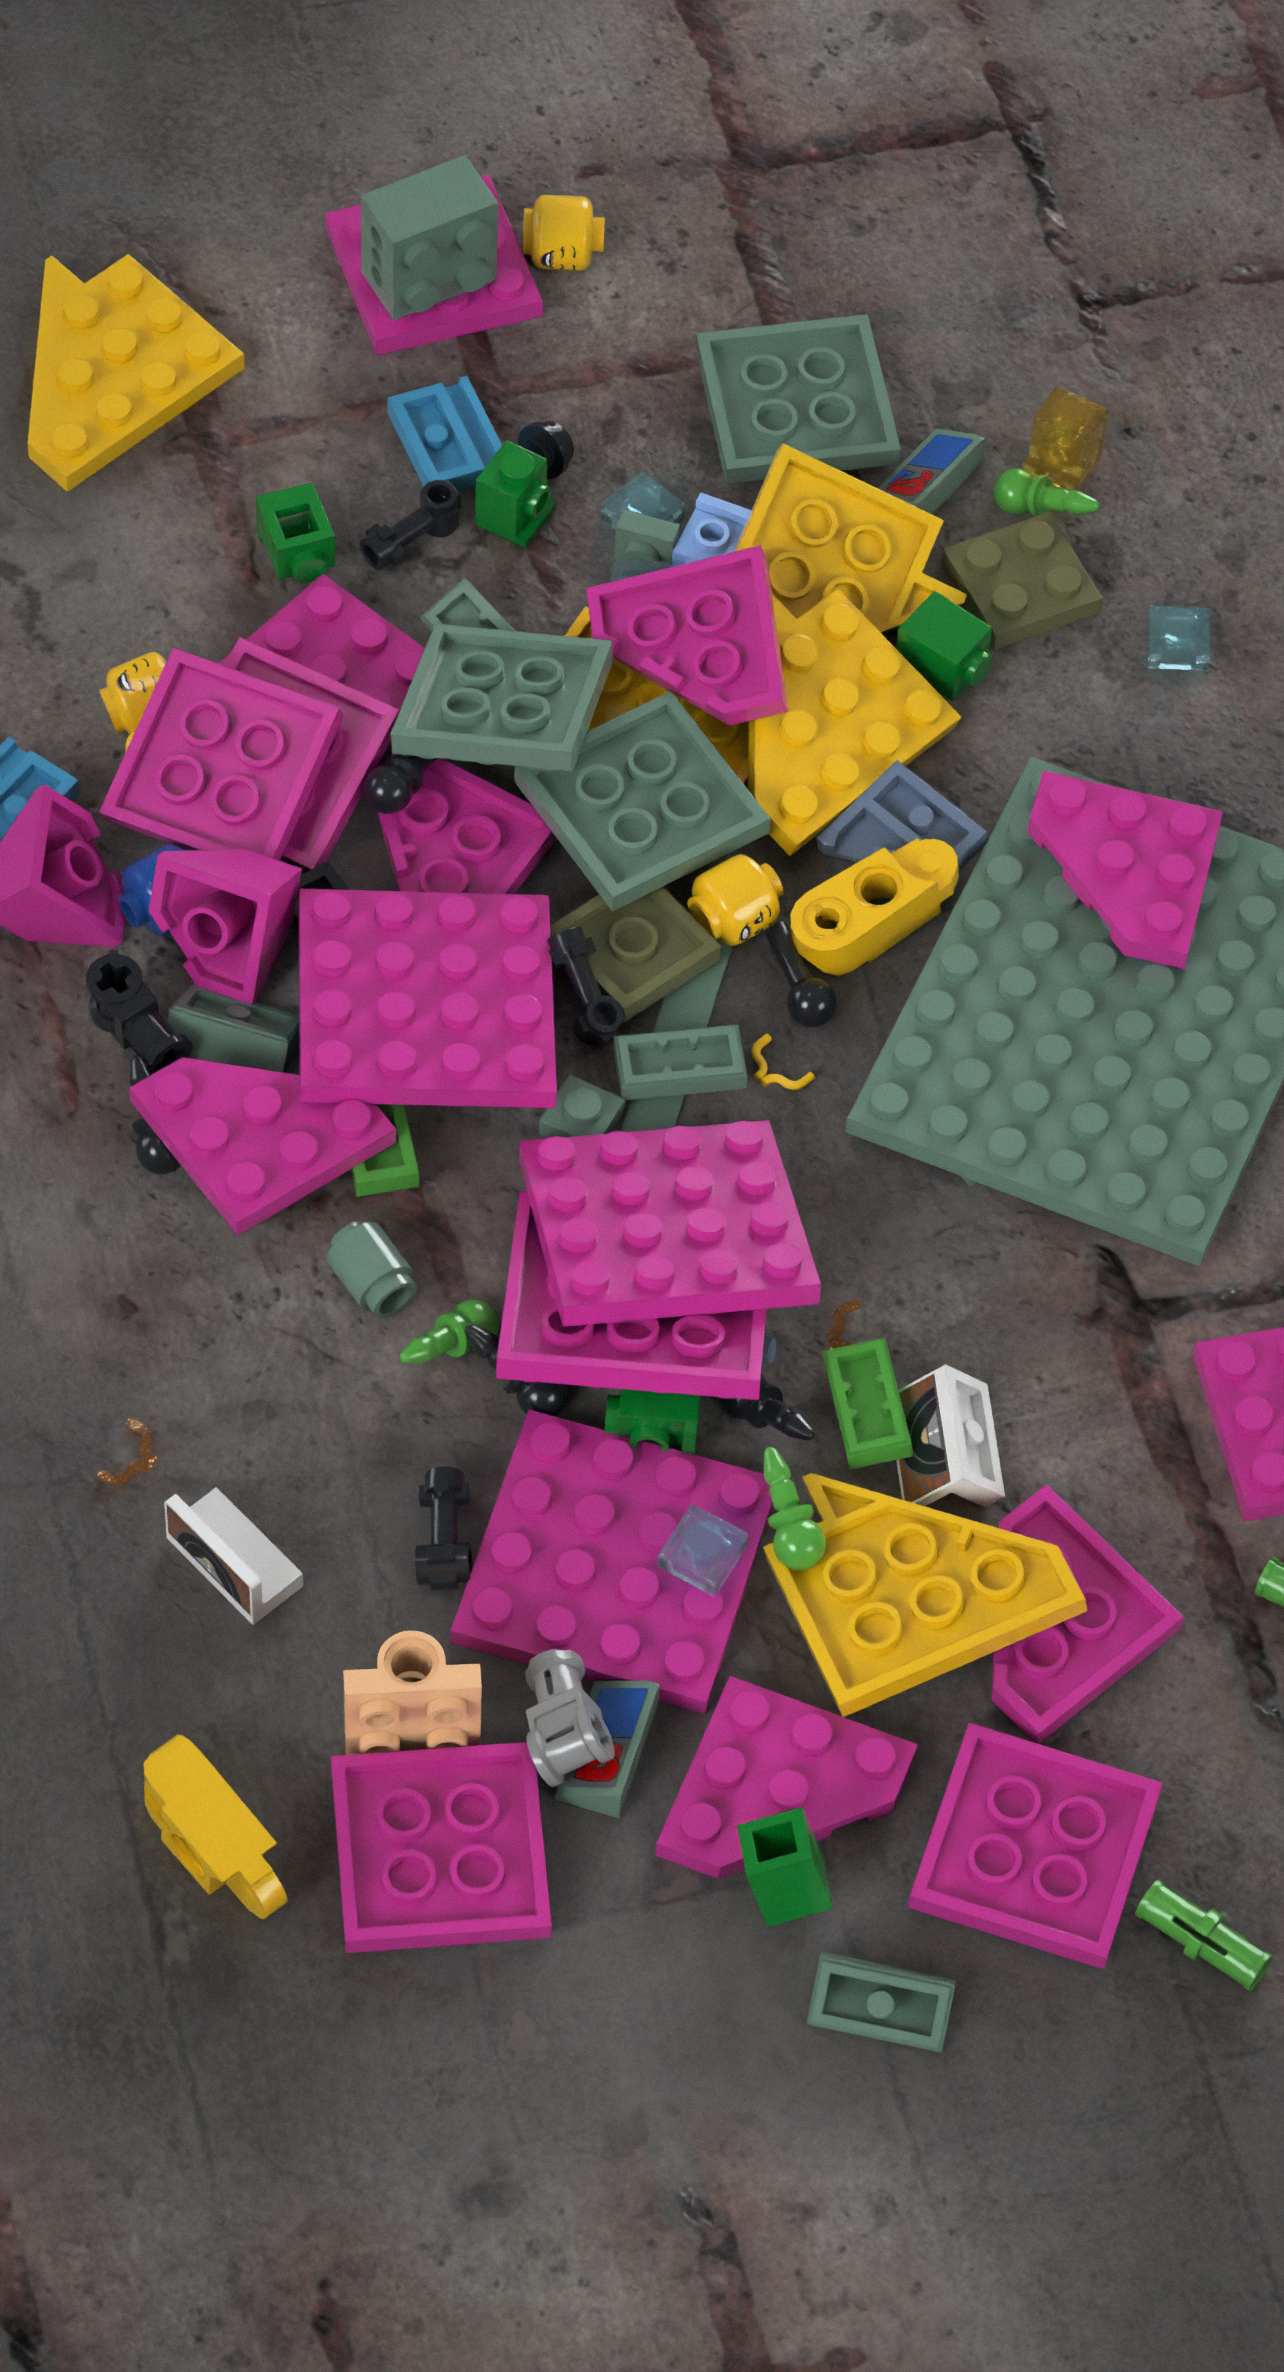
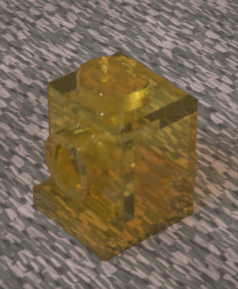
M1056 386L1034 416L1029 455L1024 460L1022 469L1030 471L1035 476H1048L1052 484L1058 487L1066 488L1070 491L1077 490L1102 454L1108 409Z

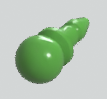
M1012 468L1003 472L997 478L993 489L997 505L1003 511L1010 514L1019 515L1030 512L1031 515L1038 516L1046 513L1049 509L1060 512L1067 511L1070 514L1077 515L1095 512L1099 509V502L1087 494L1077 490L1070 491L1066 488L1052 486V481L1048 476L1039 475L1035 477L1030 471L1022 468Z
M469 1299L459 1303L451 1312L437 1318L434 1330L413 1339L400 1354L401 1362L405 1364L425 1363L433 1359V1357H438L444 1353L453 1357H460L469 1350H474L465 1335L464 1330L466 1326L470 1324L475 1325L497 1336L499 1319L496 1311L488 1303L478 1299Z
M768 1447L764 1451V1478L766 1483L770 1485L769 1493L774 1509L778 1511L768 1518L769 1526L777 1530L773 1539L775 1555L783 1565L790 1569L806 1570L812 1568L824 1556L826 1550L825 1534L817 1523L810 1520L814 1513L812 1505H798L800 1500L795 1484L790 1480L791 1472L789 1466L774 1447Z

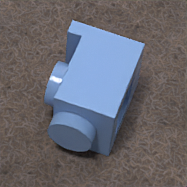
M700 492L696 500V508L672 551V567L734 552L751 510Z

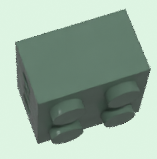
M466 155L361 195V273L393 321L415 312H424L435 304L465 292L477 291L486 284L497 280L498 201Z

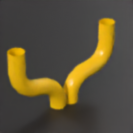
M766 1033L752 1046V1058L759 1067L754 1077L763 1086L766 1087L771 1083H778L786 1089L798 1090L815 1080L812 1072H808L797 1081L789 1080L780 1074L766 1075L768 1065L761 1055V1049L770 1043L772 1038Z

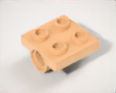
M420 1631L399 1632L388 1638L381 1646L377 1657V1669L343 1670L346 1755L480 1745L482 1697L480 1664L446 1665L444 1650L432 1636Z

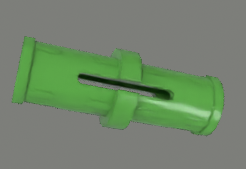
M1160 1879L1156 1880L1142 1898L1135 1916L1146 1920L1185 1946L1183 1954L1196 1962L1200 1957L1242 1984L1243 1988L1252 1991L1267 1971L1274 1955L1268 1951L1265 1952L1223 1924L1225 1916L1216 1910L1211 1909L1207 1913L1167 1887L1166 1883Z

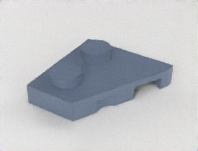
M898 760L816 838L818 850L824 855L857 863L884 847L892 853L917 838L919 841L937 839L946 842L954 849L958 858L959 871L988 841L985 829Z

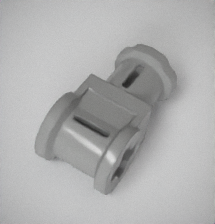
M551 1649L539 1653L529 1661V1666L525 1671L526 1682L529 1688L536 1693L538 1703L526 1710L530 1729L526 1736L527 1746L540 1776L551 1787L564 1783L565 1774L590 1762L598 1760L601 1763H606L615 1757L613 1740L602 1718L601 1709L582 1688L581 1680L585 1674L584 1662L580 1655L571 1650ZM547 1671H550V1677H546Z

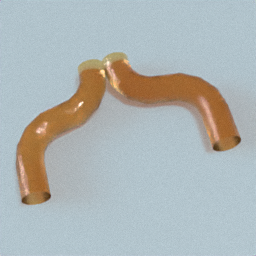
M858 1299L846 1302L835 1310L833 1316L835 1328L833 1331L826 1333L831 1349L852 1345L848 1341L838 1338L844 1331V1314L861 1308Z
M131 1418L126 1423L127 1428L137 1431L142 1435L140 1455L144 1461L132 1463L119 1475H114L100 1469L97 1473V1479L116 1485L129 1481L138 1471L150 1473L153 1465L156 1463L157 1456L151 1454L149 1450L152 1435L146 1425Z

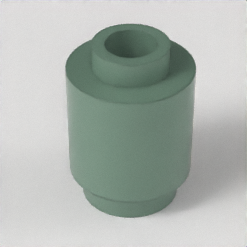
M352 1222L341 1228L333 1236L330 1242L331 1248L326 1258L327 1263L361 1309L372 1311L377 1318H385L403 1309L414 1298L417 1292V1285L412 1280L414 1271L378 1223L367 1222L362 1224L361 1222Z

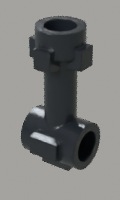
M434 480L427 483L420 491V508L392 527L387 523L382 527L375 524L366 530V537L360 540L359 543L364 558L374 569L380 571L389 564L395 567L406 559L404 547L424 533L433 537L451 535L459 526L461 494L450 482L444 480Z
M580 926L551 936L547 939V942L551 947V950L548 952L552 957V969L558 967L565 969L581 1009L572 1023L576 1037L586 1044L596 1045L597 1047L611 1043L614 1040V1036H617L616 1029L621 1025L625 1014L617 1000L610 996H602L587 959L597 952L592 937L585 938Z
M447 1466L435 1467L425 1473V1485H419L420 1506L431 1507V1545H416V1578L418 1585H430L431 1590L458 1589V1583H467L470 1580L473 1568L470 1543H457L458 1506L470 1504V1488L468 1482L464 1483V1473L461 1470Z

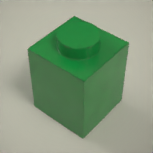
M934 591L898 628L896 649L937 692L953 701L968 684L972 686L977 685L987 674L993 661V656L989 654L993 627Z
M803 1807L737 1825L746 1877L768 1927L833 1909L824 1857Z

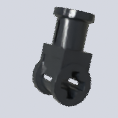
M107 954L96 959L90 965L86 973V987L91 996L89 1000L90 1016L96 1026L101 1030L110 1032L124 1050L131 1047L138 1056L145 1060L153 1074L182 1057L187 1058L191 1054L193 1048L191 1041L185 1034H176L159 1013L158 999L142 981V972L133 959L122 954Z

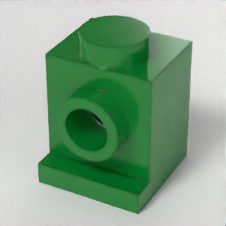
M506 440L476 479L475 525L521 547L527 548L556 510V501L550 499L551 487L547 486V459Z
M313 482L256 496L257 535L260 543H264L278 580L294 577L297 582L309 583L315 581L320 575L325 574L327 568L335 566V535ZM302 512V515L280 521H278L277 519Z
M621 1389V1396L608 1395L604 1433L630 1437L631 1448L638 1449V1442L646 1441L661 1445L660 1451H668L669 1448L682 1451V1453L695 1455L700 1395Z

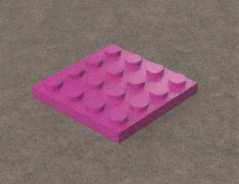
M299 889L300 1102L340 1103L344 1100L356 1099L365 1104L555 1108L557 1080L552 957L548 952L551 950V947L547 942V939L551 937L549 895Z
M769 1120L737 1121L729 1124L693 1127L676 1126L669 1129L633 1132L614 1131L608 1134L572 1137L553 1136L545 1139L519 1141V1164L563 1327L815 1305L820 1303L821 1282Z
M520 1191L497 1353L496 1379L713 1396L724 1399L759 1400L767 1309L563 1327L527 1191Z
M528 1410L474 1562L470 1580L467 1582L450 1630V1643L527 1665L539 1653L551 1649L571 1650L580 1655L584 1662L585 1674L582 1680L592 1683L595 1681H651L659 1683L660 1702L706 1714L768 1525V1518L773 1509L769 1493L770 1485L766 1483L764 1474L694 1454L682 1453V1451L669 1448L668 1451H660L661 1445L646 1441H639L638 1449L631 1448L630 1437L607 1434L602 1429Z

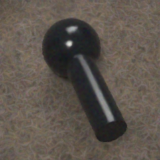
M785 922L774 924L766 930L765 935L791 987L787 997L788 1011L791 1017L803 1026H821L828 1022L835 1013L837 1006L836 994L826 981L813 977L804 957L798 953L793 943L792 932L788 924Z

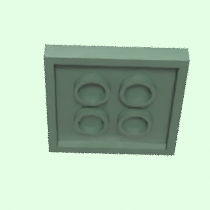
M868 314L696 333L695 349L726 484L765 480L775 454L783 443L840 471L900 464L901 447Z
M435 624L390 734L392 754L418 756L424 759L441 758L471 761L483 765L501 764L531 767L543 771L560 770L573 772L613 663L612 641Z
M671 691L588 731L573 772L560 770L543 771L538 768L515 767L514 782L612 912L769 834L770 817Z

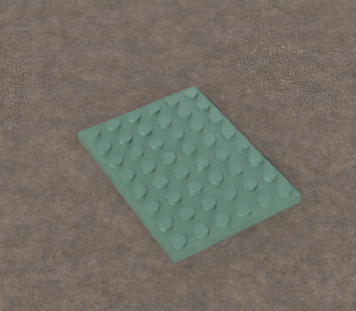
M1030 757L847 1117L845 1132L1201 1267L1284 1086V849L1220 826L1185 969L1124 956L1110 939L1111 929L1095 909L1089 911L1062 877L1063 868L1047 847L1041 850L1028 833L1030 816L1043 771L1100 784L1105 783Z

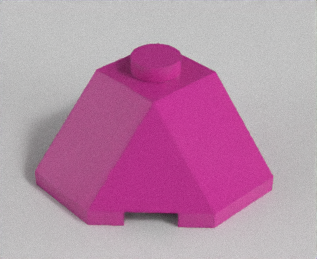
M45 784L34 791L0 842V925L26 941L115 947L123 942L126 919L118 902V896L124 893L122 876L118 869L109 873L93 841L100 837L101 833L91 813Z
M247 849L163 851L157 856L149 913L162 933L169 930L187 958V961L182 965L196 986L253 1005L259 999L293 924L302 868Z

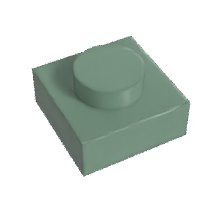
M623 510L616 526L614 564L629 568L639 574L672 567V551L679 540L680 525Z
M569 1074L557 1092L555 1108H547L540 1119L539 1134L548 1138L553 1136L572 1137L613 1132L624 1114L625 1099Z

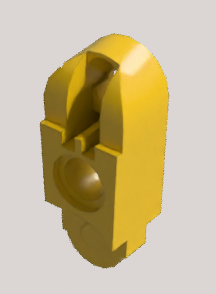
M918 838L892 853L884 847L809 890L796 901L790 914L792 939L798 953L823 973L836 976L853 972L867 961L870 963L941 913L940 903L954 894V888L959 879L958 858L954 849L941 840L924 839L919 841ZM876 898L891 899L890 902L883 905L869 903Z
M178 1734L150 1753L143 1763L145 1806L152 1820L162 1830V1842L203 1889L211 1895L226 1884L246 1908L260 1919H266L284 1906L288 1901L286 1892L273 1872L272 1867L263 1858V1854L277 1845V1842L203 1753L189 1739Z

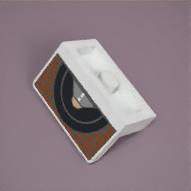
M945 1364L899 1389L913 1449L912 1457L896 1460L902 1500L927 1506L950 1493H954L986 1508L1005 1498L988 1385Z
M217 1487L190 1507L177 1494H174L164 1502L167 1539L252 1625L256 1624L303 1587V1573Z

